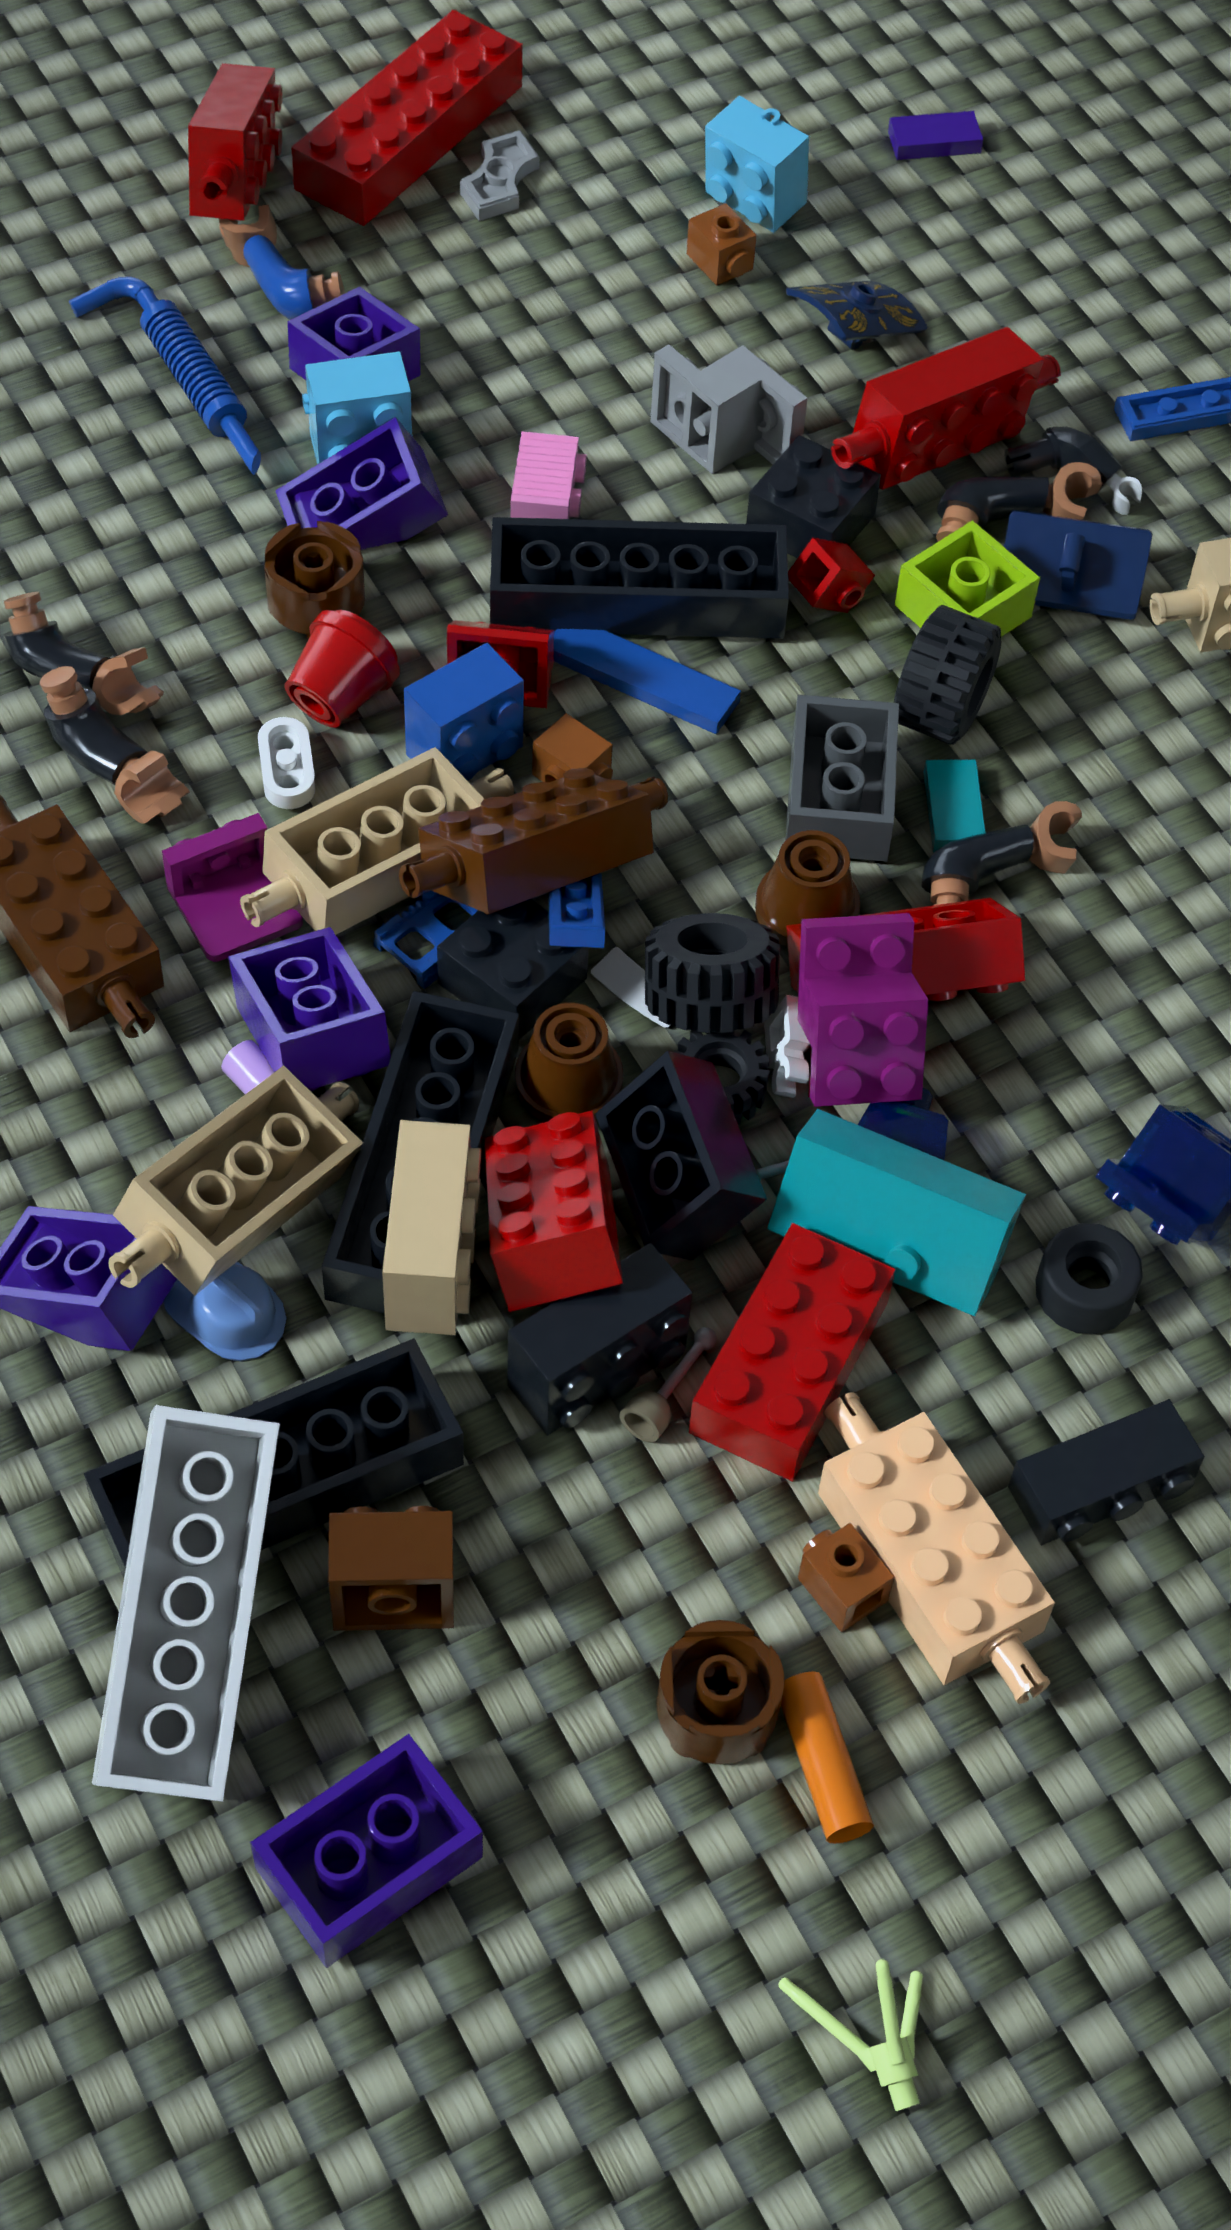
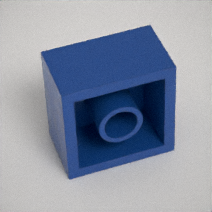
M485 643L405 687L406 755L412 759L436 747L467 781L472 779L477 772L494 762L511 757L519 748L523 747L524 680L488 643Z

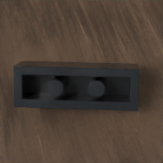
M1168 1399L1016 1461L1008 1488L1041 1546L1058 1538L1062 1542H1070L1086 1534L1093 1524L1109 1517H1112L1114 1521H1120L1138 1512L1145 1502L1163 1496L1165 1500H1170L1186 1493L1194 1486L1196 1475L1205 1456L1173 1403Z

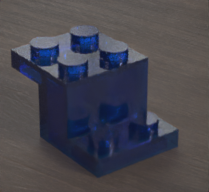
M1159 1104L1123 1158L1107 1159L1095 1177L1108 1186L1104 1194L1115 1204L1129 1212H1132L1136 1207L1150 1216L1153 1221L1149 1227L1165 1240L1175 1245H1178L1181 1240L1188 1244L1212 1241L1231 1214V1139L1185 1106Z

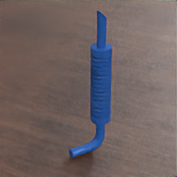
M117 277L108 280L106 283L68 301L77 318L114 299L130 297L139 302L144 310L140 318V326L210 432L217 437L227 436L253 475L257 473L261 462V453L243 427L247 418V411L174 302L158 300L153 289L146 282L134 277Z

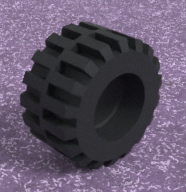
M939 606L921 627L902 669L894 698V703H899L898 724L950 745L958 742L972 725L991 684L1001 650V628L948 606Z
M691 914L663 922V925L652 929L650 936H647L645 940V1005H648V1011L653 1016L659 1017V1021L665 1024L675 1025L676 1028L702 1033L733 1032L734 1030L754 1027V1024L769 1019V1014L775 1013L779 1002V938L776 934L771 933L772 929L766 925L758 924L757 921L731 914Z

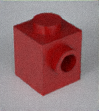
M814 537L788 571V580L812 607L848 613L852 607L861 601L865 594V589L875 577V574L848 544Z

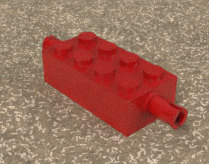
M228 63L221 64L188 125L190 216L244 221L251 205H257L259 188H265L267 172H273L275 156H280L282 150V129L275 128V112L280 113L282 107V85L275 84V68Z
M1004 327L866 382L853 433L833 441L834 446H831L833 459L843 469L850 468L854 464L859 463L881 474L879 488L884 490L898 483L908 482L915 476L937 467H944L949 462L968 454L978 453L985 447L1004 439H1011L1020 433L1026 423L1025 416L1034 392L1059 381L1057 378L1061 376L1059 363L1051 355L1041 357L1009 327Z

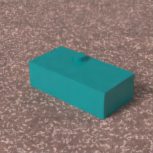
M817 1109L796 1137L767 1229L785 1236L793 1222L895 1268L894 1283L976 1316L993 1286L1026 1194Z

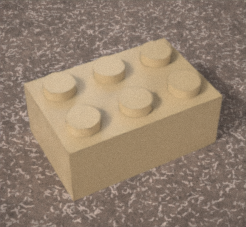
M400 1120L383 1264L385 1330L456 1335L458 1313L469 1314L471 1294L470 1264L474 1263L476 1243L475 1213L479 1212L481 1179H479L481 1149L470 1148V1125Z

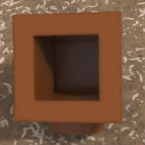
M725 203L689 219L686 254L717 286L753 270L757 235Z
M566 713L533 741L532 775L542 782L549 783L563 778V774L568 770L587 768L593 770L595 775L611 780L613 775V769L611 768L613 744Z
M848 1523L835 1533H832L831 1530L820 1532L803 1548L798 1579L841 1633L888 1602L895 1576L851 1523Z

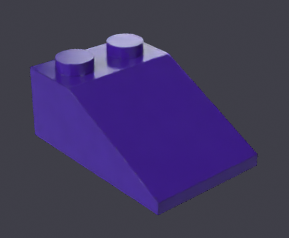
M396 417L275 490L288 526L301 523L302 529L317 527V521L331 522L350 531L357 538L361 550L408 540L448 516L423 449Z
M28 1206L0 1247V1309L88 1346L132 1351L177 1278L163 1264H160L141 1279V1282L134 1288H128L120 1284V1281L130 1273V1270L128 1268L115 1279L109 1269V1258L123 1250L136 1238L113 1214Z

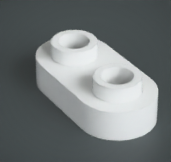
M274 718L266 722L258 733L264 793L268 801L274 806L282 809H296L310 802L315 794V776L309 733L306 726L294 718Z

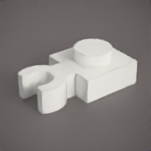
M786 995L778 1005L775 1013L771 1014L764 1023L766 1055L768 1054L769 1068L774 1069L772 1075L773 1093L794 1098L796 1096L795 1083L806 1084L809 1079V1066L804 1059L803 1053L807 1052L810 1043L797 1020L798 997Z

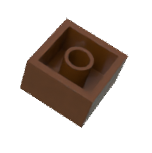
M414 1506L408 1508L405 1512H378L370 1507H353L347 1509L344 1513H329L328 1582L333 1631L454 1628L452 1511H439L431 1506Z

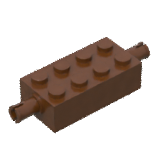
M576 768L566 771L561 779L549 783L536 782L525 785L522 788L523 792L509 797L487 798L481 802L480 807L469 811L444 813L438 817L439 821L418 828L421 860L411 864L407 863L400 867V884L403 891L409 897L412 896V898H417L424 893L434 891L486 914L494 913L654 853L651 811L666 807L668 803L666 786L661 779H655L653 776L645 781L628 786V783L623 780H609L595 775L591 769Z
M0 795V930L69 1032L112 1013L126 1037H139L137 1030L133 1026L134 1022L137 1023L143 1034H145L155 1023V1017L145 1006L141 997L164 987L159 948L58 804L18 822L7 806L5 799Z

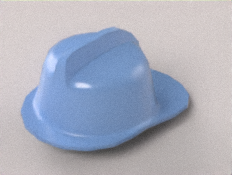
M239 1262L232 1265L195 1296L177 1279L163 1301L166 1312L175 1323L200 1341L207 1349L224 1359L246 1361L260 1358L274 1349L284 1333L286 1315L282 1301L259 1273L243 1266Z

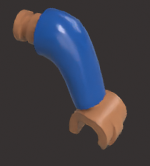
M269 205L258 206L259 219L250 225L238 224L237 220L219 219L222 237L226 246L231 250L234 260L240 265L250 267L269 301L286 318L291 320L345 294L339 271L332 272L331 278L325 279L323 274L311 276L308 268L301 270L292 268L275 247L277 228Z

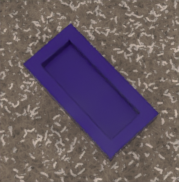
M974 111L889 118L888 134L896 160L981 153L983 137Z

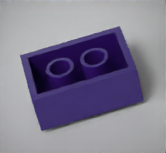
M331 927L228 956L237 1009L273 1072L284 1065L310 1091H314L321 1086L350 1077L363 1076L373 1070L389 1065L391 1054L385 1011Z
M410 1734L395 1742L250 1842L255 1869L326 1969L483 1858V1831Z

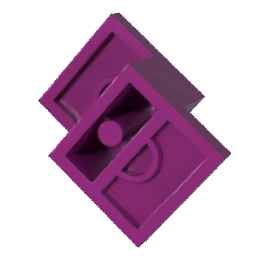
M909 913L802 919L797 1020L812 1047L810 1099L814 1107L922 1100L928 998L912 974L914 920Z

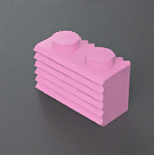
M521 431L511 494V518H579L582 489L574 488L575 482L584 483L587 454L578 453L579 437Z

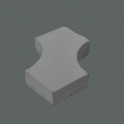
M521 130L481 142V155L484 159L482 165L476 172L460 181V194L478 221L519 209V195L516 187L526 175L539 169L540 157Z

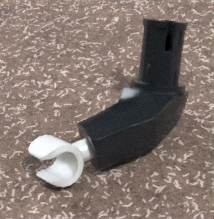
M1050 427L1043 433L1042 439L1015 448H1008L1004 451L1006 465L1013 463V467L1008 469L1011 477H1020V475L1047 466L1060 470L1069 463L1082 462L1095 467L1100 473L1101 482L1103 483L1100 490L1108 485L1114 491L1112 506L1119 514H1129L1130 502L1124 495L1131 496L1137 503L1141 501L1142 485L1139 480L1134 477L1121 478L1118 473L1122 470L1123 466L1094 437L1074 428Z

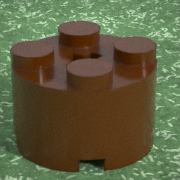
M317 521V527L302 529L301 523H296L281 529L270 539L265 549L264 561L267 605L269 613L280 624L295 632L306 634L309 638V627L321 611L345 610L359 616L365 605L364 565L359 542L350 531L331 522Z
M714 1620L697 1624L687 1630L685 1636L679 1639L672 1648L670 1647L663 1658L657 1695V1714L662 1730L669 1739L671 1747L682 1757L693 1758L709 1764L739 1762L762 1752L775 1729L784 1690L783 1666L779 1655L771 1645L768 1647L761 1639L754 1635L755 1631L746 1625L728 1620ZM714 1689L723 1690V1695H717Z

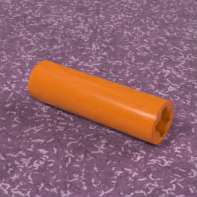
M812 1671L796 1674L785 1679L781 1708L826 1841L837 1844L859 1838L872 1830L874 1823L823 1677L819 1672Z

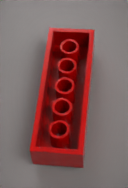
M453 9L291 147L294 190L365 226L522 87L523 44Z

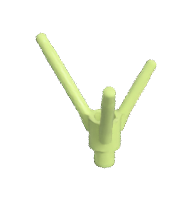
M880 1959L876 1962L877 1983L886 2042L872 2047L864 2043L788 1978H782L779 1982V1988L854 2052L870 2072L876 2070L881 2087L888 2086L895 2111L920 2104L912 2078L918 2075L913 2059L915 2054V2031L923 1974L920 1971H913L910 1975L900 2033L888 1961Z

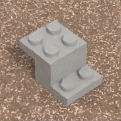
M669 344L655 352L650 422L712 475L753 449L774 464L798 435L803 436L808 398L803 395L798 387L791 385L775 372L765 360L758 358L744 345L702 370H699L692 360L685 358Z

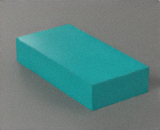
M926 760L923 773L933 853L949 842L985 833L976 760Z

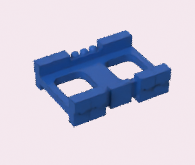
M434 891L424 893L422 901H416L415 906H410L408 911H403L402 917L396 914L375 930L373 939L374 947L380 952L384 949L387 950L417 976V984L423 989L438 979L437 946L455 931L447 928L434 917V914L450 902L457 903L471 916L478 911ZM410 932L420 933L434 945L431 951L418 960L410 959L395 946L399 940Z

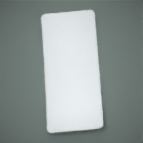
M614 947L592 968L591 974L629 1006L664 1028L670 1026L659 1021V1017L653 1016L648 1011V1005H645V970L629 958L620 948Z

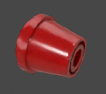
M324 610L311 623L309 627L310 637L284 687L290 699L305 714L325 726L337 728L379 690H388L400 675L397 653L388 639L377 628L360 616L345 610Z

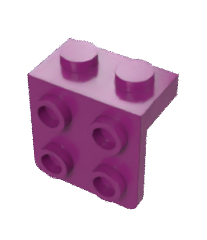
M259 813L241 820L230 821L218 829L195 838L181 840L174 846L162 850L167 889L206 958L213 962L224 960L228 956L241 953L300 929L303 925V917L292 908L264 922L259 927H254L251 924L252 919L247 920L240 904L242 896L251 894L272 883L263 873L264 836L268 828Z

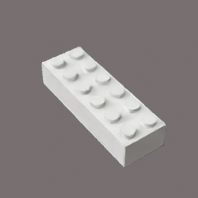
M156 1405L151 1411L92 1784L223 1801L280 1423Z

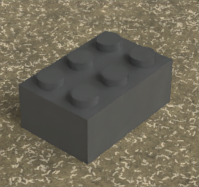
M797 695L792 734L786 839L801 831H823L832 834L842 841L852 859L888 860L895 812L899 703Z

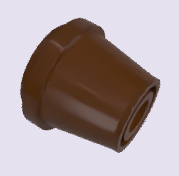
M818 830L801 831L784 841L772 869L762 878L756 893L755 912L759 924L766 925L772 929L771 933L776 934L779 938V944L788 947L786 925L801 924L802 919L859 916L860 895L852 880L850 855L846 846L832 834Z
M562 1003L545 1010L537 1019L530 1042L521 1051L515 1066V1089L517 1096L524 1108L535 1118L543 1122H549L553 1117L562 1113L574 1112L580 1114L593 1110L597 1122L595 1113L622 1091L624 1076L622 1062L616 1050L611 1046L608 1028L602 1016L591 1007L583 1004Z

